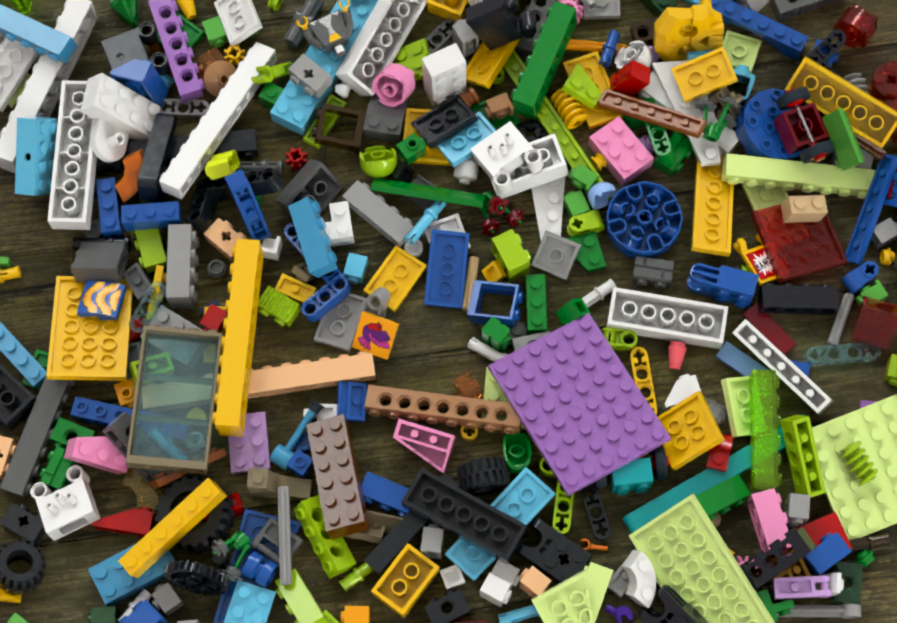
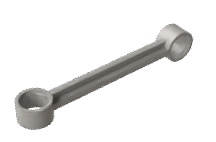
M795 605L790 610V614L781 616L858 619L861 618V605Z

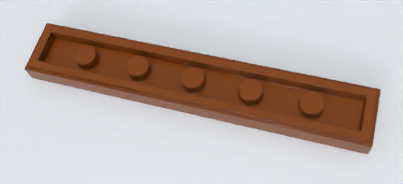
M608 89L604 90L597 102L598 107L698 139L707 125V121Z

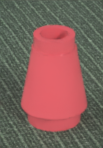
M670 341L668 346L669 369L681 370L687 350L685 347L686 343Z

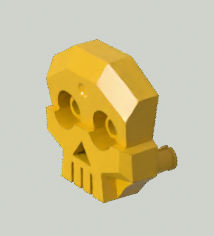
M700 0V5H692L691 8L667 7L655 21L654 49L664 62L687 60V52L716 50L723 47L724 24L722 14L712 8L711 0Z

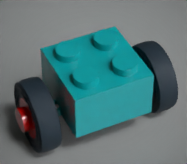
M663 445L651 451V460L650 458L636 459L610 473L611 494L616 493L617 496L627 495L630 491H636L638 494L648 492L654 481L652 470L656 480H666L668 477L669 458L666 456ZM606 476L594 482L596 488L606 487Z

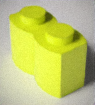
M236 150L212 155L211 160L205 166L206 175L211 180H215L236 172V169L240 167Z

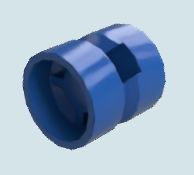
M254 551L245 562L241 573L249 579L255 578L256 583L266 588L275 577L279 565L271 560L265 561L264 556Z

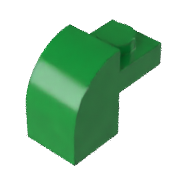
M768 589L756 592L775 623L778 621L776 614H779L780 617L791 613L790 610L795 607L792 599L772 604Z

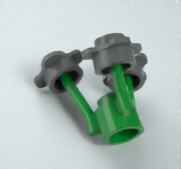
M241 530L237 533L235 532L225 542L220 538L217 541L213 540L211 542L210 552L213 554L212 560L218 566L223 564L227 567L226 570L221 569V572L225 573V576L229 577L228 580L234 583L236 580L241 582L243 580L240 578L242 573L238 570V567L246 552L251 548L248 545L251 542L250 538ZM233 548L238 551L243 549L234 567L226 563L230 559L227 555L229 551Z

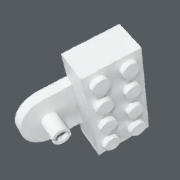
M103 73L88 79L80 110L82 113L95 119L91 135V146L95 155L107 163L120 160L125 154L128 139L133 141L149 140L155 116L160 111L159 105Z

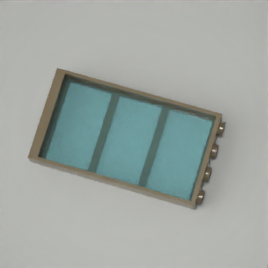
M149 324V326L143 327L126 456L127 468L207 475L213 428L212 417L215 411V393H217V375L220 368L219 358L222 351L221 340L223 333H219L217 330L200 331L197 328L185 330L177 326L164 328L157 324Z

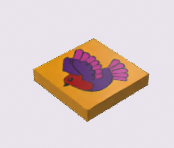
M363 311L352 348L367 351L377 357L388 360L399 323Z

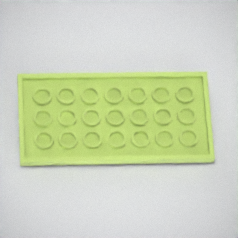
M694 494L628 535L636 549L642 551L650 560L660 588L663 585L671 586L708 623H775Z

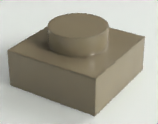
M303 263L295 265L291 271L302 282H309L315 279V276L309 273L308 267Z

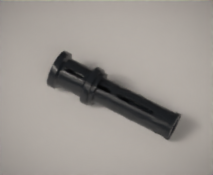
M110 235L108 238L74 237L72 241L80 243L72 244L74 250L79 249L81 242H125L128 252L132 248L130 235H126V237Z

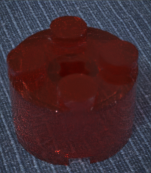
M853 4L844 11L834 25L833 30L838 29L845 33L846 41L844 45L854 49L857 46L864 48L877 30L876 22L878 18L874 14L863 10L859 5Z
M889 61L880 65L875 70L869 84L870 95L885 104H897V63L895 61Z

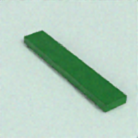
M375 178L371 187L372 191L483 208L486 202V195L382 178Z

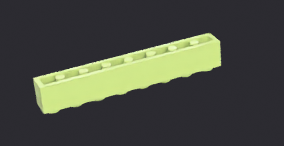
M729 153L722 160V181L728 184L743 183L751 187L761 185L769 189L779 187L787 191L797 189L805 193L815 191L823 195L834 193L842 197L852 195L860 199L866 198L875 174L873 169L853 167L843 171L842 168L838 169L837 165L804 164L801 161Z

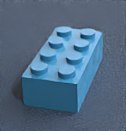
M134 545L89 568L88 571L105 605L114 606L142 591L143 588L146 589L166 578L164 576L166 565L176 560L171 549L139 578L130 576L118 562Z

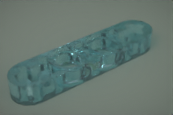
M876 342L813 346L807 350L805 360L813 366L874 361L880 356L881 347ZM870 347H872V349L876 351L874 356H872L870 352L864 353L862 357V352L868 351ZM854 348L858 352V356L855 358L850 357L847 353L848 349ZM835 350L838 352L839 357L831 359L828 352ZM823 351H825L824 356H819L816 360L810 357L812 352H815V355H822Z

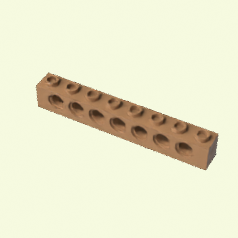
M368 385L364 405L366 413L374 417L384 415L391 419L407 418V420L412 422L422 420L429 424L445 423L450 427L460 425L468 429L483 428L489 432L499 430L506 434L520 433L522 423L508 402ZM384 401H390V402H391V403H390L389 405H387V406L381 405ZM404 403L410 404L408 408H401V405ZM422 406L429 407L426 411L420 410ZM442 408L448 409L446 413L439 412ZM463 410L468 412L465 416L458 415ZM480 413L487 414L485 418L477 417ZM501 415L507 417L504 421L497 420V417Z

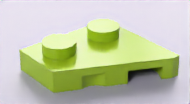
M578 63L561 89L591 109L594 108L602 95L601 91Z

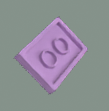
M266 412L247 413L244 437L228 436L232 474L248 473V468H266L271 470Z

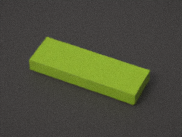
M330 94L325 104L345 108L347 102ZM325 112L321 135L328 136L340 115ZM315 119L303 137V142L320 149L322 145L315 144V137H312L313 127L318 125V120Z

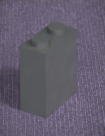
M81 242L79 250L76 251L74 263L71 264V273L74 274L76 282L91 280L121 282L129 259L126 243Z

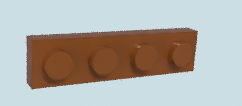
M216 447L211 448L209 463L226 456L225 449L217 450ZM196 455L188 460L203 462L204 456ZM166 471L154 475L155 479L150 481L152 489L159 488L188 473L169 472L166 474Z

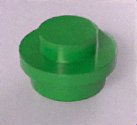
M862 550L856 556L858 558L856 563L862 567L869 565L875 559L873 551Z

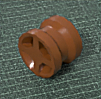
M469 87L465 93L458 94L470 109L473 104L480 103V99L472 87Z

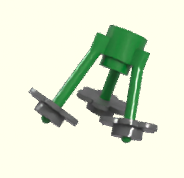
M732 97L718 98V100L726 105L722 113L716 116L717 124L710 123L704 128L702 132L704 133V139L717 142L725 127L733 129L737 125L734 118L730 114H726L729 106L739 107L735 104L736 100ZM702 100L699 104H695V108L704 111L703 119L707 121L708 111H714L717 105L710 100Z

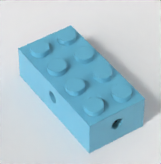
M39 116L17 118L15 194L31 196L50 194L57 118Z

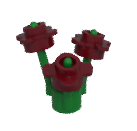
M490 191L482 193L486 195V202L483 208H480L485 217V221L482 223L483 230L481 234L493 235L497 233L498 227L501 225V222L496 221L495 218H489L486 210L497 215H502L505 211L508 214L507 221L511 224V228L515 225L519 226L523 222V210L514 209L510 211L506 207L509 203L508 199L494 196Z

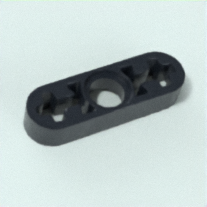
M590 484L581 491L582 502L594 538L598 541H605L611 534V528L599 490ZM588 489H590L591 492H595V494L593 495V501H598L599 503H593L590 506L587 505L591 503L590 497L585 496ZM596 507L601 510L602 514L599 518L591 516L590 510ZM604 519L605 522H601L602 529L607 530L605 536L596 533L599 530L598 523L594 525L593 522H600Z

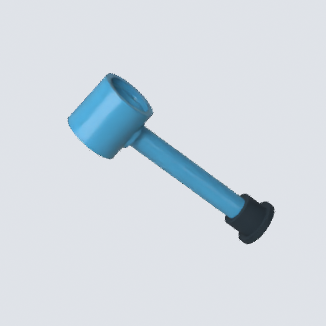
M311 399L312 402L308 407L309 411L287 445L284 447L279 444L269 458L271 462L285 471L288 470L286 465L294 454L292 452L293 448L307 428L306 424H309L315 414H318L322 408L324 409V406Z

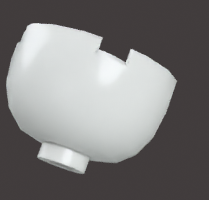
M637 40L630 42L628 48L625 49L623 47L620 49L614 59L618 70L632 60L650 68L652 54L643 41Z

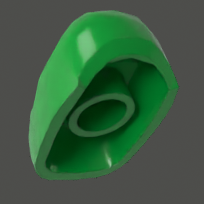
M521 432L506 434L503 440V457L506 467L512 474L519 475L525 467L529 468L532 455L529 437Z

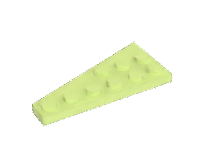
M585 570L531 599L543 623H594Z

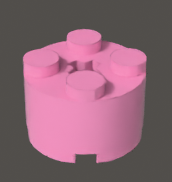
M394 63L387 65L372 82L374 95L377 94L378 100L388 107H396L402 104L415 89L414 72L403 65Z

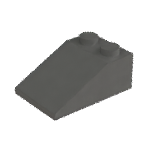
M377 94L371 96L363 127L364 138L400 143L409 97L396 107H388L378 100Z

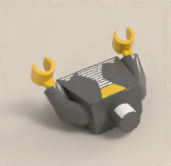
M340 0L338 1L339 7L343 10L342 12L339 9L308 23V19L305 16H302L304 19L303 25H300L299 21L296 20L295 23L298 27H302V33L308 44L318 50L322 49L325 53L334 51L337 57H342L346 54L344 46L349 43L348 38L352 35L353 19L351 11L348 10L349 0H346L347 5L345 7L341 6Z

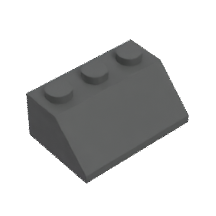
M309 159L275 201L291 216L288 206L309 197L318 202L321 209L319 213L321 214L344 186L321 161Z

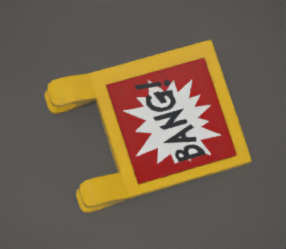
M761 230L760 234L756 235V240L762 244L760 246L747 250V245L743 238L737 239L733 244L734 250L742 256L751 273L759 275L757 281L759 286L790 274L771 243L767 230Z

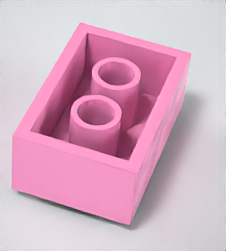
M619 116L589 137L588 146L595 154L600 153L607 162L606 168L622 187L649 169L653 164L654 157Z
M775 488L751 494L746 504L760 548L767 552L771 549L768 545L777 539L782 541L786 538L784 534L788 532L786 525L788 518L786 513L781 510L782 500L780 494L776 493ZM787 544L786 548L789 551L792 546Z

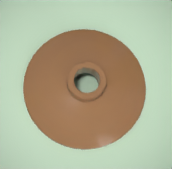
M224 60L214 61L209 64L203 75V83L206 90L211 95L218 97L220 90L228 83L229 77L236 72V68L230 62ZM222 76H225L226 81L224 83L221 82Z

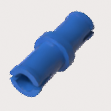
M616 30L609 31L607 41L603 44V53L599 60V65H602V67H610L613 54L617 51L616 46L621 34H617L618 31Z

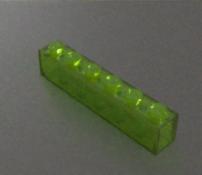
M752 370L749 374L751 490H769L772 488L776 490L782 481L781 473H778V465H781V454L778 453L781 436L777 434V427L780 426V415H777L780 397L776 394V388H779V377L776 376V370Z

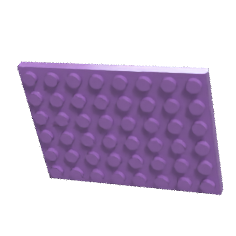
M589 313L488 365V369L567 496L671 441L670 435Z

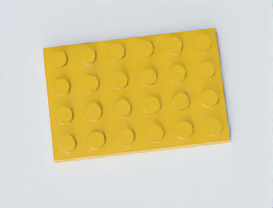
M56 276L46 374L47 380L126 381L133 291L127 281L122 277L121 282H114L127 287L118 320H100L97 316L80 317L77 314L86 282H76L74 276Z

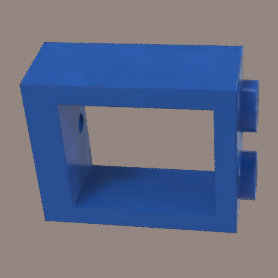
M474 280L467 316L471 323L486 324L491 317H495L501 321V324H505L507 327H515L516 321L520 319L519 305L523 303L524 292L521 291L519 284ZM484 293L514 296L510 316L481 314Z

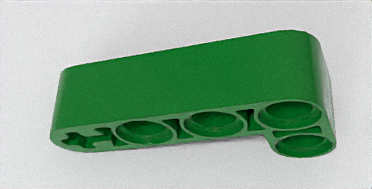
M652 98L643 99L644 101L656 104ZM623 115L624 121L630 129L646 125L660 164L667 166L674 162L675 155L664 127Z

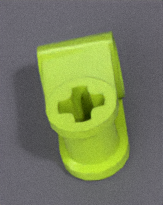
M591 210L571 217L567 226L568 235L574 237L594 231L598 233L604 230L605 226L599 210Z
M613 327L602 328V333L613 350L631 352L633 348L637 347L638 337L634 331ZM632 338L634 342L632 344H626L624 342V339Z

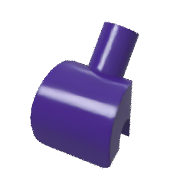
M610 604L607 605L605 611L615 616L617 623H622L624 616L628 618L629 622L634 621L633 613L629 607L620 606L616 608Z

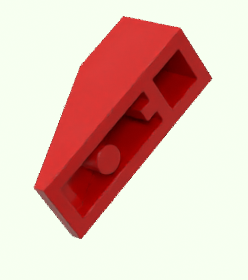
M141 507L140 509H131L101 518L91 523V526L97 530L144 537L154 528V517L157 515L152 512L151 508Z

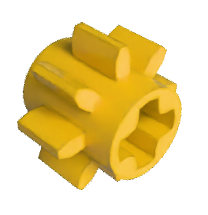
M240 44L237 46L230 45L227 50L224 49L226 56L223 58L224 61L230 62L233 66H238L245 59L246 52L245 49L241 50Z

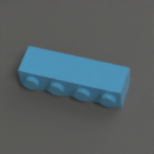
M306 197L289 205L288 208L309 273L319 278L338 269L336 265L337 257L331 250L330 245L332 242L326 234V224L320 216L319 211L321 209L318 202Z

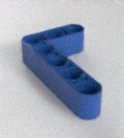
M289 223L284 228V234L289 243L305 260L298 236H290L293 232H296L294 223ZM338 269L334 270L330 276H321L320 278L326 284L302 304L301 311L309 322H316L350 294L351 286ZM340 284H345L344 288L337 289ZM331 296L328 301H322L324 297ZM311 308H315L314 313L307 314Z

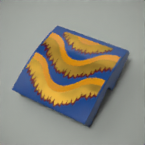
M86 281L77 314L80 317L97 316L100 320H118L127 287L114 282Z

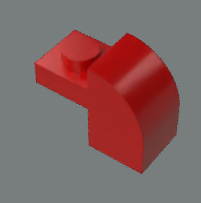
M722 434L725 440L710 449L706 468L725 473L734 437Z

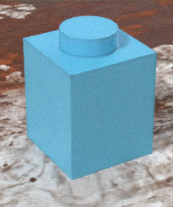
M349 252L343 272L349 283L363 284L369 263L368 257Z

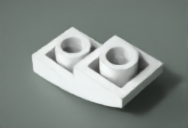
M835 572L820 575L830 576L828 586L832 596L840 594L843 590L844 579H841L842 573ZM815 583L816 590H821L820 583Z

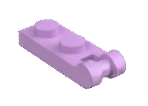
M830 576L772 579L774 599L832 597L828 586ZM815 583H820L821 590H816Z

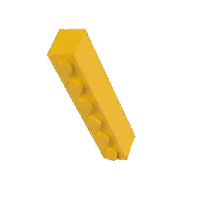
M207 478L122 556L118 562L130 576L139 578L223 501L227 495L215 481Z

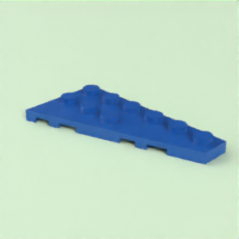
M245 509L239 530L250 538L251 542L248 544L250 545L268 520L272 517L278 522V517ZM290 520L291 532L296 535L302 526L300 522ZM264 538L261 543L279 555V548ZM234 548L230 566L234 567L243 549L238 551ZM250 548L246 552L238 570L242 571L245 562L254 551L264 556L265 561L270 559L257 549L253 550ZM241 574L240 578L243 579V582L262 587L256 583L255 578L249 579ZM238 580L235 583L230 581L227 592L224 595L221 594L213 623H224Z

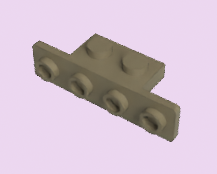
M367 510L370 530L345 537L360 539L370 543H380L383 540L384 534L390 533L403 517Z

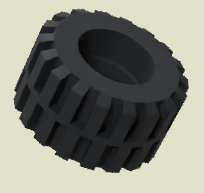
M491 456L475 459L462 464L456 470L460 488L473 496L500 490L510 483L505 459L502 457Z
M16 539L14 543L11 544L9 541L5 544V548L3 546L0 548V584L4 591L8 589V593L13 594V591H16L17 595H21V592L25 591L27 594L30 593L31 588L35 590L37 584H41L45 574L44 553H41L39 546L35 548V543L32 541L28 544L25 539H22V542H18V539ZM16 560H24L32 568L26 573L16 574L9 570L8 565Z

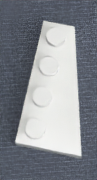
M565 177L531 188L540 242L546 230L561 236Z

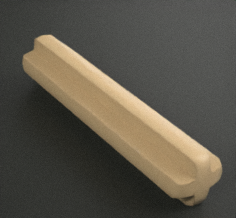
M476 256L469 257L462 310L468 311L474 280H477L479 257Z

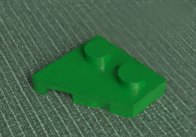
M596 231L566 238L581 245L575 260L581 264V267L587 273L606 268Z

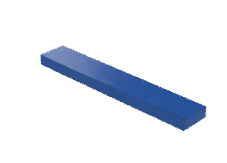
M886 154L882 160H879L843 261L861 266L897 169V156Z

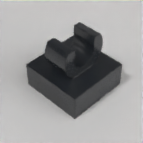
M399 161L394 173L390 174L389 177L395 181L409 183L414 171L406 162Z

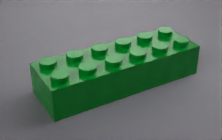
M557 1L547 11L546 17L548 18L546 23L543 22L540 27V37L535 39L532 46L533 53L528 55L525 66L527 67L524 72L520 73L518 78L519 85L517 89H513L511 94L514 112L536 120L577 24L576 8Z

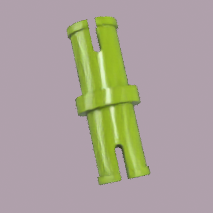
M363 563L358 568H353V572L339 581L346 592L359 581H364V577L374 571L367 563Z

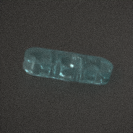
M156 281L147 289L129 321V327L133 332H142L143 327L147 326L166 295V285L163 282ZM161 286L162 294L159 293L155 297L158 300L157 303L154 299L147 297L148 295L152 297L155 293L153 287ZM149 301L153 304L152 312H145L143 310L144 302ZM139 311L142 315L149 316L148 319L144 317L141 321L143 327H135L136 324L134 323V320L137 321L141 317V315L138 314Z

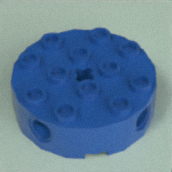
M771 88L759 91L741 107L736 117L735 133L738 141H741L742 146L746 149L745 152L748 156L794 160L804 151L801 150L788 155L773 122L781 113L793 109L779 110L776 100L786 90Z
M648 181L637 182V184L621 188L610 200L605 221L607 236L613 246L627 257L636 258V255L658 258L668 252L678 240L683 216L680 205L671 191L660 184Z

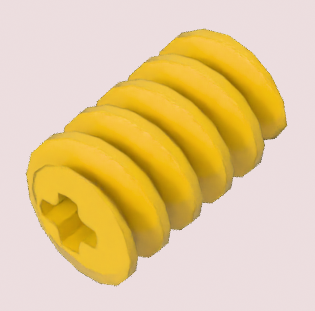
M561 89L551 96V101L558 114L561 115V119L564 121L567 129H575L585 122L587 115L583 114L584 110L580 108L581 105L577 102V99Z

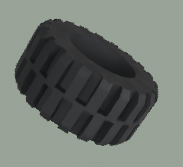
M195 474L193 477L185 475L182 476V480L176 479L172 481V486L167 485L164 488V491H166L164 495L160 494L157 499L160 501L159 505H155L154 511L158 513V516L154 517L155 523L158 524L202 484L207 477ZM217 483L227 497L210 512L209 518L202 528L194 532H188L174 547L189 553H201L202 550L208 552L211 550V542L213 540L217 541L219 538L223 537L226 539L229 533H227V530L233 527L234 523L231 522V517H235V511L231 509L234 504L232 499L229 498V493Z

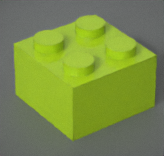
M513 229L492 238L491 251L504 269L508 283L528 274L529 266H531V256L527 249L524 250L522 248V240L518 233H514Z

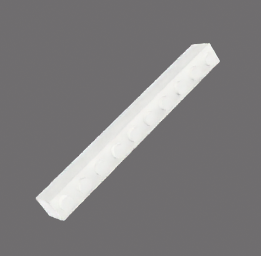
M256 42L248 50L247 56L239 63L236 72L229 77L228 83L220 90L215 102L210 104L208 112L205 116L201 117L199 125L195 130H192L189 139L181 146L176 158L171 160L169 168L160 176L159 182L163 192L181 200L183 199L261 84H254L251 80L253 76H260V73L256 71V67L273 66L277 62L275 49Z

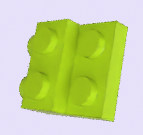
M423 38L401 47L394 59V64L403 65L414 72L415 81L423 80L422 58L430 55L427 40Z

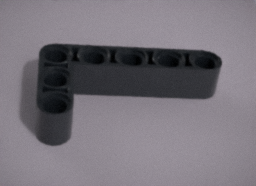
M157 113L137 179L141 204L164 202L159 179L164 172L176 130V115Z
M273 168L244 172L255 196L276 193L284 186L283 180ZM210 177L204 178L196 186L187 214V220L200 233L210 228L218 201L233 199L224 177L211 180Z

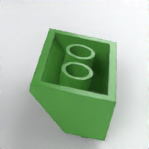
M840 108L822 117L830 140L835 148L837 157L834 159L838 169L842 168L845 171L866 163L845 109Z

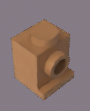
M505 92L486 100L484 112L488 119H502L508 113L510 116H513L514 107Z

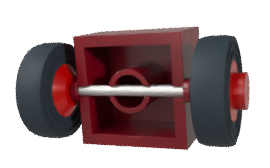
M800 87L786 91L776 100L779 110L793 109L781 113L773 122L788 155L804 150L800 153V158L804 164L814 161L819 162L832 153L835 148L831 140L824 141L829 137V134L815 103L804 106L800 105L811 97L807 87Z

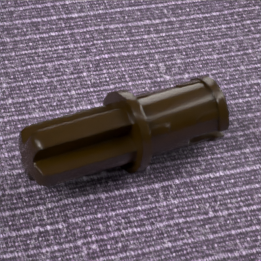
M888 533L874 536L868 534L866 537L849 540L853 548L852 551L873 550L875 547L890 545Z

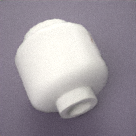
M471 157L454 167L453 176L459 180L460 184L470 185V182L476 181L478 178L479 164Z

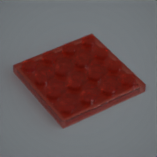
M781 204L753 211L750 214L778 283L848 263L828 213L820 222L784 223Z

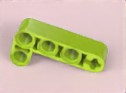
M542 458L539 464L541 475L548 478H556L552 470L547 471L543 468V464L547 462ZM557 480L552 528L566 536L571 525L574 493L567 496L560 489L561 485ZM564 503L568 505L569 509L566 512H562L558 509V505ZM560 518H564L563 527L566 528H563V531H559V527H557L559 526Z

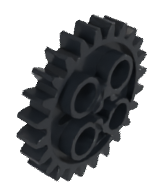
M174 560L166 565L164 572L165 579L169 580V583L175 584V587H181V590L186 589L189 593L192 592L197 595H224L230 583L229 577L225 576V573H220V570H214L213 566L207 567L205 563L201 564L197 561L191 562L187 560L185 562L180 560L178 562Z

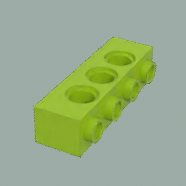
M794 415L781 419L780 423L796 494L810 495L811 498L826 493L810 417Z
M319 495L301 501L293 509L329 579L348 572L357 564L344 538L340 537L332 540L327 534Z

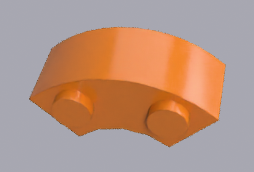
M142 149L125 156L123 159L125 167L124 176L115 184L123 202L129 200L138 191L137 179L144 158Z

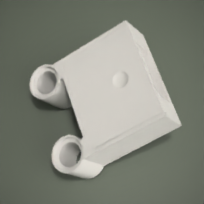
M511 121L470 149L473 158L494 182L500 194H508L512 191L513 183L509 173L525 162L528 170L533 173L541 171L544 167L540 151L534 149Z
M79 465L71 466L66 472V477L72 484L53 492L46 484L38 482L32 486L30 491L31 496L36 500L46 534L54 541L101 519L89 485L90 477Z

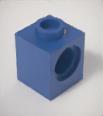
M299 449L295 451L286 465L289 471L302 479H306L314 467L313 459Z

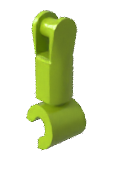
M292 62L256 67V71L260 73V76H253L251 80L254 84L272 82L274 78L289 75L288 69L291 67L290 64Z

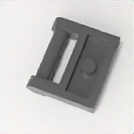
M271 517L250 546L253 550L257 549L279 565L280 569L279 555L261 543L265 538L279 548L278 522ZM292 532L291 557L303 543V540Z

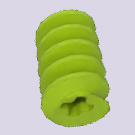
M861 441L853 442L839 451L844 452L840 457L841 459L848 458L845 466H853L849 472L857 473L853 479H861L858 487L876 478L877 476L875 475L878 472L876 468L871 469L874 462H867L870 456L863 455L866 449H858Z

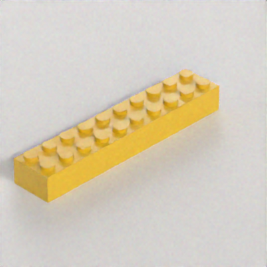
M237 239L236 245L232 247V257H234V263L230 265L232 282H228L230 300H226L228 317L224 318L223 323L226 334L225 337L222 336L221 348H224L223 355H220L219 367L222 368L221 374L217 375L219 393H215L217 411L213 412L212 422L215 424V429L218 430L220 436L244 437L264 253L260 240Z

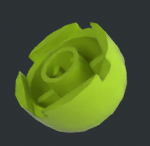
M372 146L366 148L365 153H359L361 169L369 177L384 179L392 174L396 168L397 154L394 148H391L390 151L386 150L385 146Z

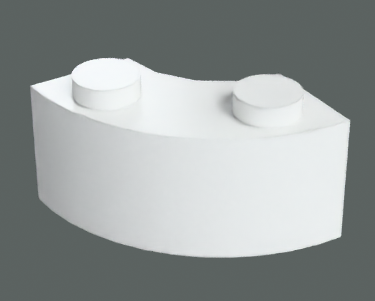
M633 550L622 565L629 578L628 589L625 595L639 606L649 608L656 592L655 571L650 560L642 551Z

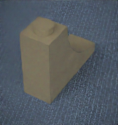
M248 468L247 489L252 497L278 498V487L288 486L290 499L305 500L311 498L312 479L284 476L266 468Z

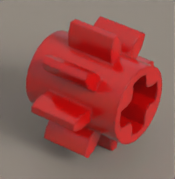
M291 147V151L285 153L288 158L285 161L286 165L291 164L292 170L295 168L301 170L302 166L308 162L305 159L308 157L307 152L302 153L301 147L298 149Z

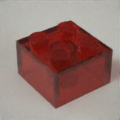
M863 296L851 329V339L889 350L897 328V306Z

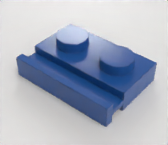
M338 381L336 416L344 414L348 421L365 422L366 410L364 405L367 383Z

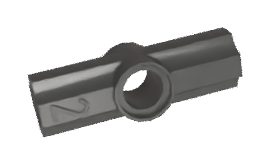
M306 0L301 10H298L292 19V25L283 38L285 43L293 48H298L304 35L302 27L296 25V20L299 21L300 25L304 24L302 16L308 19V23L316 20V16L324 4L323 0Z

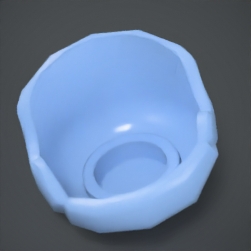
M599 182L589 189L587 197L593 209H600L609 204V197H614L616 189L614 185L608 182Z

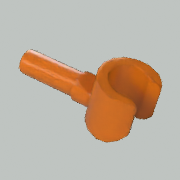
M588 539L580 540L582 543H588V547L583 548L586 551L591 549L608 550V546L591 544Z

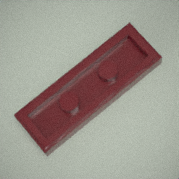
M757 302L742 314L744 319L749 321L784 355L796 346V343L768 313H759Z

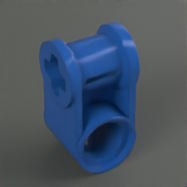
M867 261L846 274L841 279V282L854 295L875 278L879 267L875 262Z

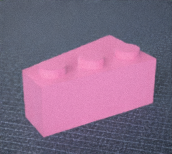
M398 419L393 438L443 474L446 473L457 438L455 435L402 419Z
M107 436L76 437L68 440L64 459L117 475L127 473L126 458Z

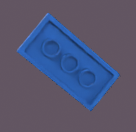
M432 229L424 305L462 309L470 233Z

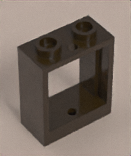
M322 103L321 109L317 108L315 119L318 120V125L313 127L312 137H315L314 143L358 153L366 112ZM325 112L356 118L352 141L321 135Z

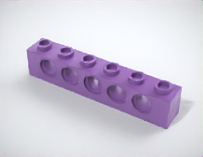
M149 0L148 3L182 103L204 97L202 90L205 89L202 78L198 79L197 74L200 73L197 63H192L191 58L194 57L191 47L186 45V42H189L186 31H181L180 27L184 25L181 16H176L175 11L178 8L175 0ZM177 46H181L180 49H177V50L174 49V48L177 47ZM181 62H187L185 65H179ZM186 78H192L190 81H185Z

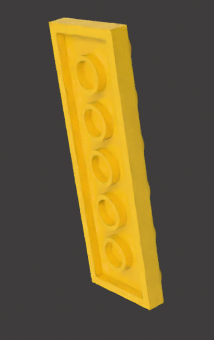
M720 156V165L701 167L696 157L691 251L729 257L731 253L734 185L722 181V160L724 157Z

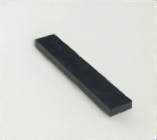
M446 473L441 477L443 480L460 488V485ZM409 511L365 558L364 562L377 574H380L428 521Z

